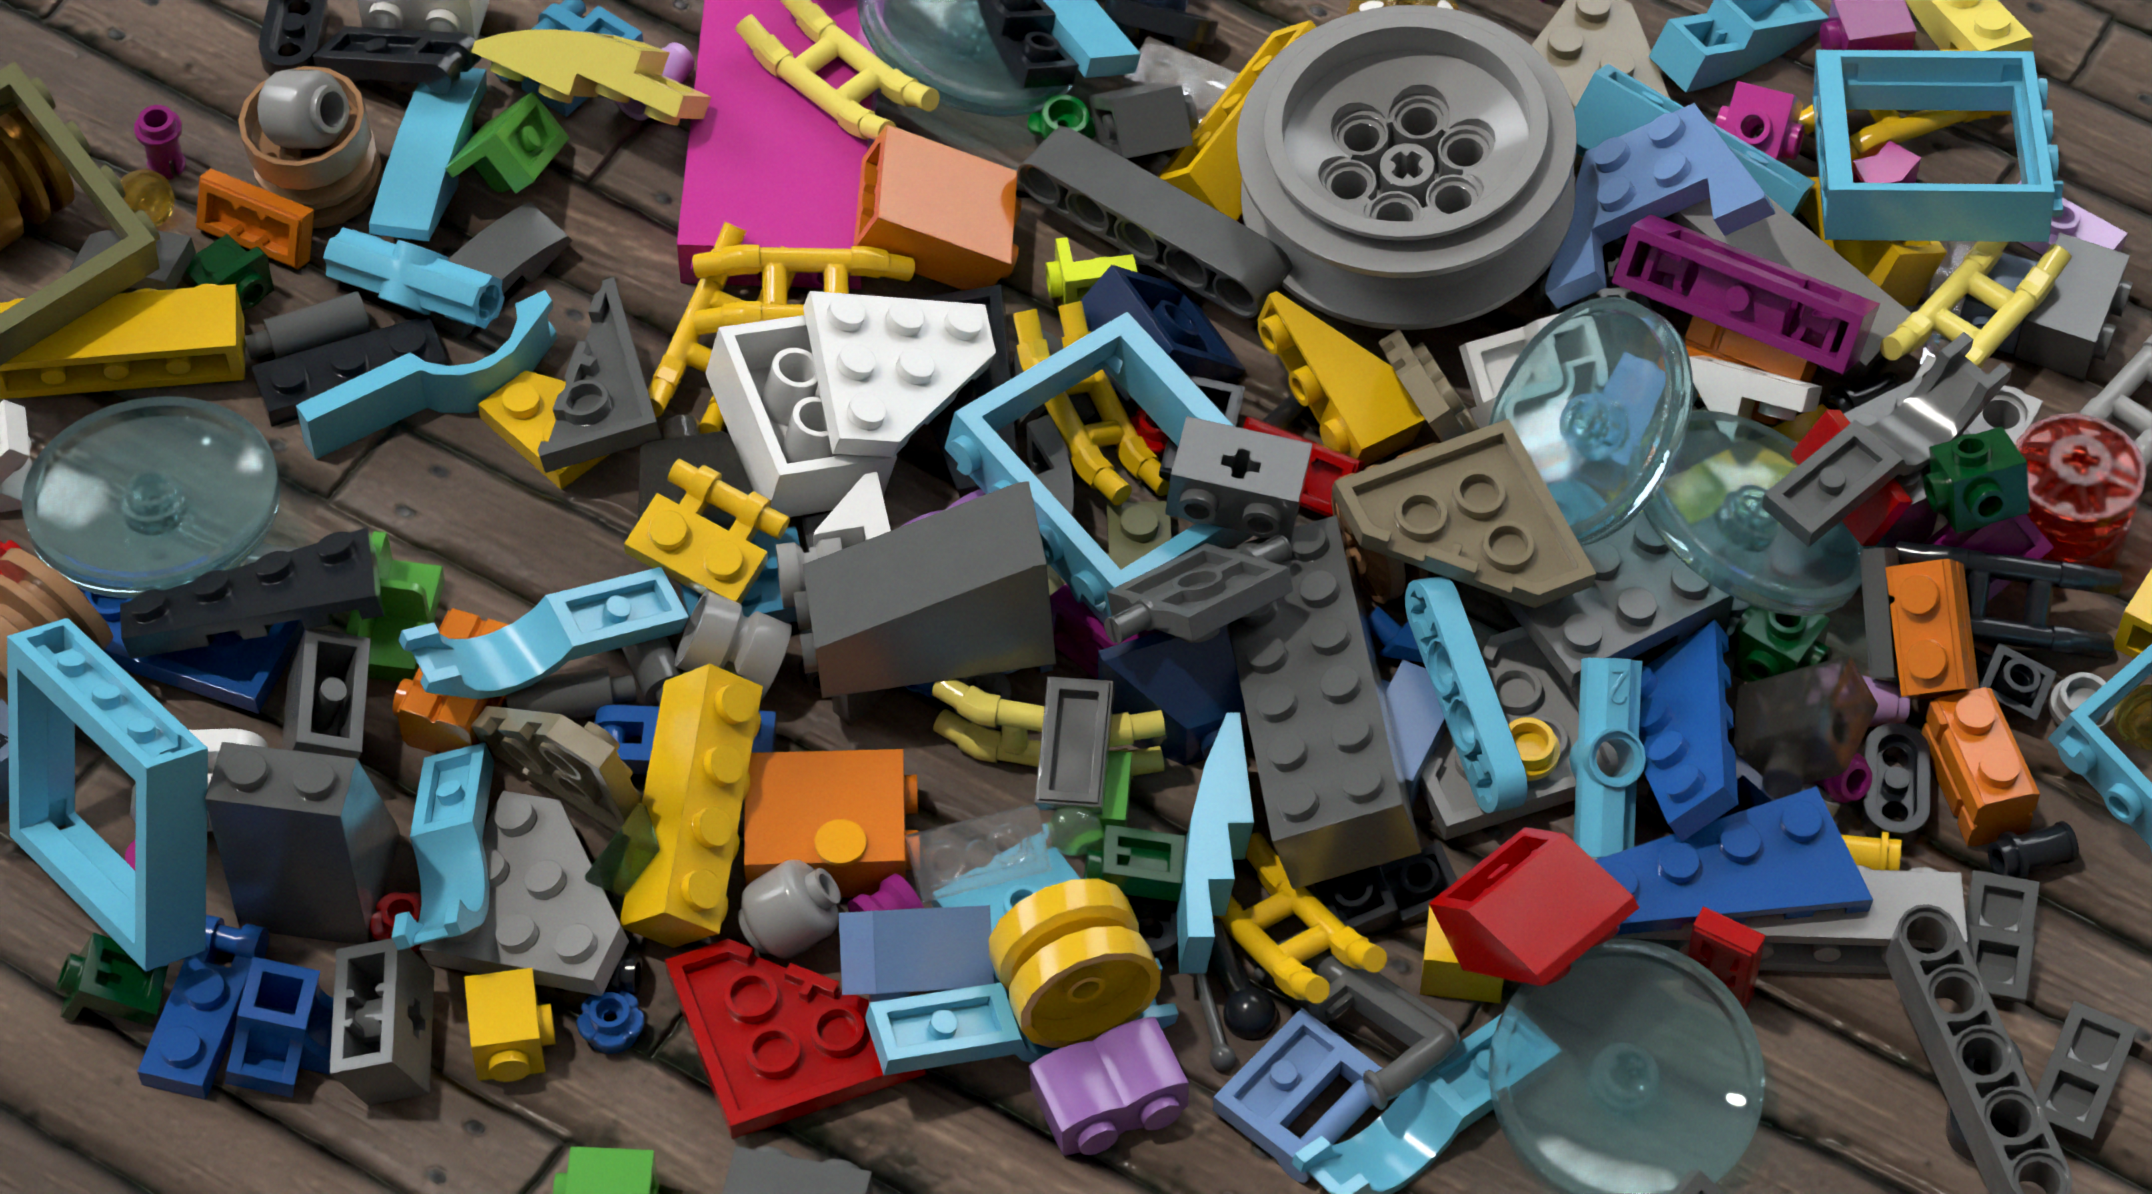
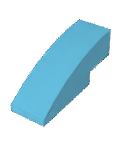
M1713 0L1707 13L1668 19L1649 58L1687 93L1728 81L1770 62L1818 32L1821 24L1828 21V16L1811 0Z

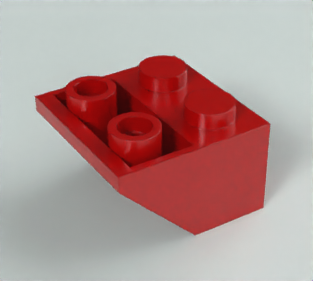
M1527 827L1520 830L1428 903L1463 971L1542 987L1553 984L1565 977L1571 970L1572 962L1591 947L1605 943L1613 938L1619 931V924L1639 909L1634 896L1565 833Z

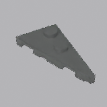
M614 277L602 280L601 289L593 297L588 311L591 319L585 341H577L564 377L566 386L558 394L553 407L556 422L548 442H540L538 452L545 473L662 439Z

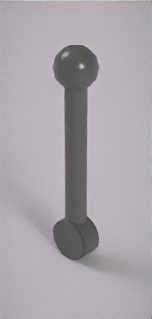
M1209 959V963H1208V967H1207L1206 973H1207L1208 970H1209L1210 959ZM1187 973L1189 976L1194 977L1213 1049L1209 1055L1210 1063L1219 1071L1229 1070L1236 1061V1054L1232 1047L1225 1043L1207 974Z

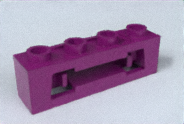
M1652 214L1631 226L1612 280L1613 284L1841 374H1844L1860 360L1880 306L1878 302Z

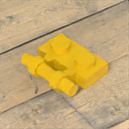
M678 459L673 464L667 481L687 491L684 498L678 504L656 493L625 541V554L653 569L662 567L666 576L700 594L709 590L741 604L768 562V551L751 543L752 539L760 530L779 540L789 525L790 517L771 508V500L755 491L747 495L721 481L722 474L706 465H702L698 469ZM709 503L736 517L729 531L701 516Z

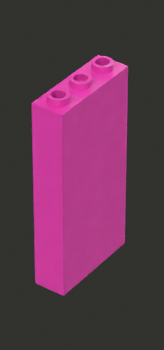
M704 0L694 89L711 96V100L704 119H691L677 237L680 283L698 284L700 278L695 276L693 270V255L713 250L724 222L747 231L742 244L759 245V247L784 246L786 248L851 249V246L854 244L861 161L874 140L861 139L848 133L826 111L783 78H777L756 59L753 55L754 51L735 31V27L746 16L753 14L770 35L774 34L782 45L793 53L794 58L798 57L813 46L815 42L796 24L797 20L780 0ZM811 0L813 3H817L830 18L836 21V26L878 58L881 57L884 21L883 0ZM837 56L815 74L837 90L859 74V72ZM878 89L859 102L864 108L874 111L875 115ZM762 272L758 274L729 276L725 285L762 287ZM796 272L791 287L824 289V273ZM848 273L849 289H861L862 276H850V273Z

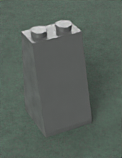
M1029 481L1012 484L803 564L806 591L793 592L799 631L812 629V633L800 634L805 674L818 672L822 698L1056 664L1047 564Z
M222 742L205 802L239 928L242 929L245 924L265 927L272 934L357 945L371 943L373 937L369 928L371 916L376 913L375 906L377 902L384 897L400 838V830L356 758Z

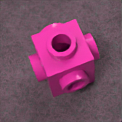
M1737 81L1730 107H1721L1715 125L1786 165L1788 159L1796 160L1802 146L1805 127L1798 124L1803 103L1793 94ZM1764 128L1763 133L1754 138L1755 133L1759 129Z

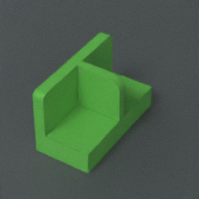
M532 91L484 124L450 161L445 170L453 178L473 164L494 191L502 193L512 188L517 193L538 177L570 137L534 91Z
M374 531L372 540L376 548L384 616L362 620L358 609L351 610L346 634L370 638L367 678L401 682L405 678L413 680L419 665L411 651L403 650L398 639L402 630L434 623L445 583L443 566L393 560L388 533Z

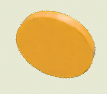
M836 819L825 823L819 828L815 835L814 845L818 857L823 862L836 867H844L854 864L861 859L866 851L867 840L864 830L857 823L846 819Z

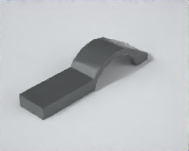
M1963 332L1940 351L1927 375L1900 406L1885 418L1870 426H1864L1855 419L1766 491L1763 497L1762 508L1809 548L1898 474L1905 476L1915 473L1930 464L1929 447L1960 437L2008 382L2012 370L2001 363L1989 374H1986L1965 357L1971 350L1974 339Z

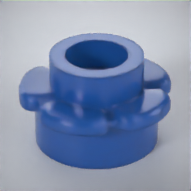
M621 991L620 994L604 992L602 996L592 994L583 1002L581 1007L583 1014L577 1019V1027L583 1039L588 1041L595 1050L606 1054H615L627 1050L635 1043L644 1027L645 1018L643 1012L638 1010V1000L629 992ZM609 1014L617 1017L616 1020L610 1022L604 1020Z

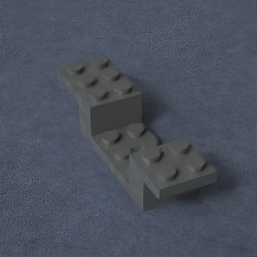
M1919 376L1844 413L1850 423L1857 419L1864 426H1870L1885 418L1900 406L1923 379ZM1966 429L1962 435L1971 433ZM1930 464L1918 472L1905 476L1898 474L1895 477L1896 481L1913 502L1875 546H1861L1841 521L1808 548L1762 508L1764 493L1686 532L1664 505L1660 503L1579 543L1596 572L1593 587L1536 608L1502 596L1499 597L1570 688L1580 684L1581 659L1583 658L1631 659L1648 650L1652 657L1656 659L1714 619L1727 634L1730 649L1739 644V641L1733 638V634L1743 613L1752 604L1760 608L1774 588L1795 599H1802L1816 606L1862 582L1860 564L1862 549L1896 548L1898 541L1924 543L1933 535L1938 512H1934L1928 503L1923 484L1924 475L1931 473Z

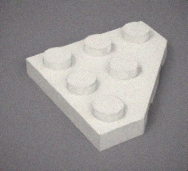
M810 291L803 306L832 454L892 458L907 444L914 432L924 423L928 425L955 399L959 390L971 379L976 380L989 367L996 353L984 304Z

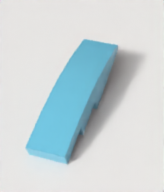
M472 68L468 72H460V80L444 94L435 93L424 83L418 84L399 127L383 173L369 222V234L422 241L430 240L458 187V175L452 178L445 170V167L473 137V115L487 91V69Z
M1226 713L1204 766L1184 847L1183 885L1177 904L1179 974L1206 973L1215 939L1212 916H1226L1235 880L1232 860L1245 859L1254 825L1240 713Z

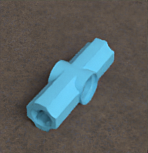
M342 227L335 237L329 239L323 256L327 268L326 276L377 293L379 294L378 298L429 316L432 311L473 327L477 326L486 329L493 319L498 318L505 299L502 294V279L449 262V257L401 240H398L397 244H393L355 229L350 230Z
M1621 658L1581 659L1578 739L1572 746L1569 757L1570 768L1576 778L1573 841L1593 858L1600 859L1634 847L1637 779L1643 772L1646 762L1645 749L1639 740L1642 661ZM1603 742H1608L1612 745L1618 755L1617 769L1610 777L1605 775L1597 765V751Z

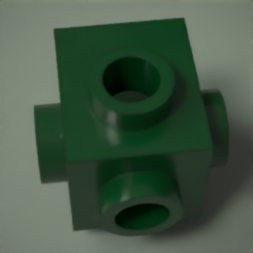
M2002 426L1976 434L1962 435L1955 440L1929 447L1931 473L1924 475L1923 478L1926 498L1934 512L1942 511L1956 534L1971 529L1983 528L1995 522L2030 513L2027 461Z
M1774 588L1760 608L1752 604L1746 609L1735 628L1733 638L1739 641L1732 675L1788 706L1807 680L1813 682L1815 675L1822 672L1830 657L1831 648L1825 645L1831 618L1820 613L1807 601L1795 599Z

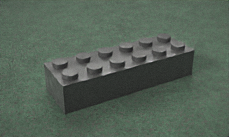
M1336 515L1294 528L1292 540L1289 542L1292 548V557L1287 561L1279 563L1289 567L1293 592L1269 603V609L1259 615L1239 618L1228 624L1271 838L1292 889L1421 853L1356 568ZM1258 538L1225 549L1242 550L1245 547L1253 548L1271 538Z

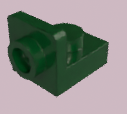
M228 234L196 253L181 277L182 281L189 288H194L201 284H235L242 311L256 306L265 296L274 291L267 254L259 247L246 252Z
M1105 825L1100 851L1088 850L1083 879H1101L1115 884L1125 895L1178 902L1183 885L1185 836Z
M93 932L79 955L69 952L62 965L56 985L57 992L66 994L60 1017L74 1021L85 1006L149 1026L158 1012L169 964L145 972L112 938Z

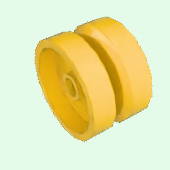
M1072 879L1037 891L1019 901L1001 917L989 937V957L1000 982L1009 992V1003L1019 1027L1031 1042L1042 1046L1061 1048L1080 1042L1093 1041L1115 1027L1134 1021L1142 1012L1149 1008L1160 990L1161 971L1149 945L1139 933V923L1128 899L1117 885L1101 879Z

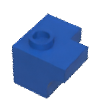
M252 957L237 1014L225 1084L292 1098L300 1068L330 1074L334 998L327 995L319 985V970Z

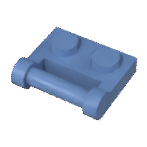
M1301 1008L1213 1097V1111L1276 1158L1280 1167L1291 1178L1298 1182L1306 1183L1312 1175L1308 1171L1301 1173L1292 1164L1294 1154L1321 1135L1333 1145L1371 1105H1374L1366 1092L1363 1074L1367 1070L1377 1072L1382 1068ZM1339 1074L1351 1082L1352 1086L1300 1139L1286 1129Z

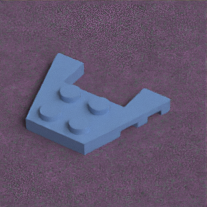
M1695 103L1673 113L1663 114L1653 122L1619 137L1609 138L1599 146L1585 152L1575 184L1576 201L1573 220L1568 235L1552 262L1545 286L1546 294L1558 309L1606 288L1602 246L1628 234L1633 224L1650 214L1663 219L1710 198L1713 220L1723 235L1726 236L1774 215L1775 208L1762 188Z

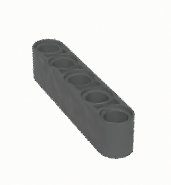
M1068 127L1056 128L1018 166L1017 176L1020 184L1030 197L1112 245L1129 254H1133L1134 257L1243 318L1255 316L1263 308L1268 295L1279 291L1282 287L1283 279L1293 268L1288 255L1273 241Z
M1924 904L1910 908L1900 918L1888 945L1886 953L1888 970L1989 1193L2025 1194L2019 1182L2029 1181L2041 1186L2047 1194H2070L2073 1182L2070 1168L1957 923L1948 912L1937 906ZM1916 938L1925 940L1933 946L1936 953L1926 954L1919 952L1911 946L1908 940ZM1946 998L1953 1000L1959 1004L1964 1013H1947L1939 1007L1935 999ZM1973 1058L1980 1060L1988 1066L1992 1075L1982 1076L1973 1073L1966 1067L1963 1059ZM2001 1119L2008 1121L2015 1126L2020 1137L2010 1138L2003 1136L1995 1130L1991 1120Z

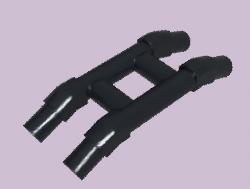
M1906 541L1897 542L1896 548H1898L1899 565L1940 559H1953L1964 563L1973 641L2000 643L2008 646L2107 659L2111 656L2114 649V640L2111 635L2049 625L2053 587L2113 596L2119 593L2122 587V576L2119 571L1959 547ZM1991 578L2028 583L2023 621L1986 617Z

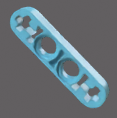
M1445 576L1413 580L1408 584L1405 595L1407 618L1478 806L1489 814L1519 808L1524 805L1528 790L1524 765L1454 583Z

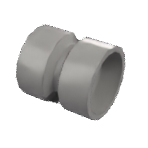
M706 590L697 602L685 627L677 649L674 666L689 672L707 664L715 665L763 686L762 700L771 687L781 666L789 644L792 625L758 611L749 617L743 616L740 603Z

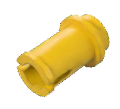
M1882 832L1881 838L1841 835L1856 865L1866 866L1872 870L1899 871L1902 840L1888 839L1889 832Z

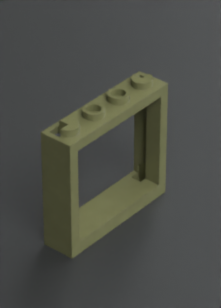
M16 62L0 70V117L16 107L19 108L118 234L121 241L0 314V366L160 269L156 241L161 238L152 220L143 210L135 213L123 199L126 196L125 190L116 174L107 165L98 168L88 155L91 149L79 127L73 121L65 124L61 121L53 110L56 108L55 101L45 84L38 77L29 80Z

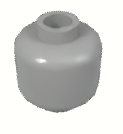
M288 69L274 73L265 81L258 98V120L265 136L273 144L290 149H319L330 146L339 138L348 121L349 102L340 83L331 74L320 70Z
M797 859L784 861L752 881L745 888L742 894V908L738 912L740 927L746 939L757 951L763 954H772L781 959L797 957L829 937L838 925V908L836 904L841 899L840 891L832 876L824 869L817 868L815 870L810 865Z

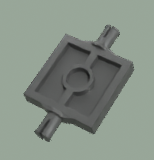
M1279 534L1253 548L1245 547L1242 550L1225 549L1205 543L1107 591L1112 617H1108L1104 621L1105 632L1108 638L1113 643L1117 642V644L1144 630L1151 631L1155 629L1181 637L1182 641L1189 643L1212 639L1219 634V628L1239 618L1259 615L1269 609V603L1293 592L1289 567L1279 564L1292 557L1291 544L1285 536H1280Z

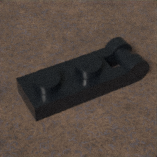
M344 26L313 55L316 67L329 68L348 77L352 82L366 79L393 81V83L398 85L418 82L424 83L430 90L439 94L447 93L460 80V72L470 71L482 57L471 52L476 40L465 33Z

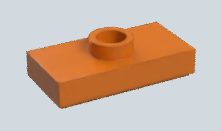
M212 168L199 177L197 229L219 238L228 234L241 247L249 250L259 247L267 254V257L296 269H300L310 261L314 209Z

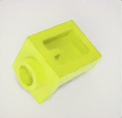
M1056 238L1055 261L1045 262L1049 297H1060L1061 305L1079 302L1111 265L1137 272L1134 255L1098 257L1091 260L1073 262L1068 238Z

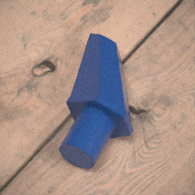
M1377 606L1367 617L1370 633L1384 645L1379 654L1383 657L1424 663L1409 621L1401 627Z

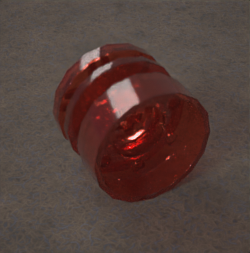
M2079 413L2050 415L2031 424L2015 443L2027 461L2030 513L2026 515L2054 547L2040 559L2110 569L2123 553L2132 518L2135 516L2137 504L2143 491L2146 467L2141 451L2123 430L2104 419Z

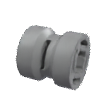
M840 537L820 539L816 546L808 547L809 552L803 553L802 547L795 542L776 544L777 567L783 608L795 607L793 592L806 591L803 564L842 550Z

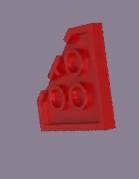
M731 939L665 959L666 974L731 1139L926 1075L925 1069L890 1075L883 1074L865 1019L869 1000L858 995H842L840 982L793 963H789L787 968L755 956L753 948Z

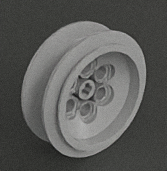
M1396 5L1372 8L1333 19L1312 29L1284 48L1261 72L1246 97L1237 129V155L1242 177L1241 206L1244 225L1273 241L1288 255L1293 268L1283 279L1282 287L1307 305L1332 317L1373 328L1419 330L1443 327L1481 316L1509 302L1532 285L1553 262L1568 235L1576 201L1573 167L1577 145L1576 121L1569 95L1558 74L1533 46L1501 25L1473 14L1435 6Z

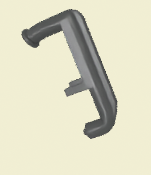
M1283 940V941H1281V942H1279V943H1277V944L1279 945V944H1281V943H1283V942H1285V941H1287V940ZM1331 948L1301 963L1310 968L1312 973L1326 979L1330 986V992L1326 1000L1318 1004L1309 1002V1010L1312 1016L1326 1025L1347 1008L1352 1007L1411 1047L1377 1072L1367 1070L1364 1072V1086L1376 1108L1384 1109L1387 1106V1101L1413 1086L1449 1057L1458 1047L1459 1033L1456 1025L1451 1020L1379 972L1372 973L1364 969H1353L1346 966L1331 953ZM1254 960V976L1256 979L1273 984L1274 978Z

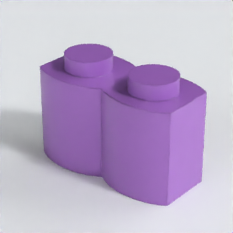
M1156 1017L1141 1018L1122 1024L1100 1035L1093 1041L1080 1042L1060 1048L1029 1065L1031 1090L1063 1155L1080 1152L1085 1155L1100 1153L1111 1147L1117 1141L1118 1136L1127 1130L1144 1127L1147 1130H1157L1170 1125L1180 1116L1182 1110L1189 1106V1083Z

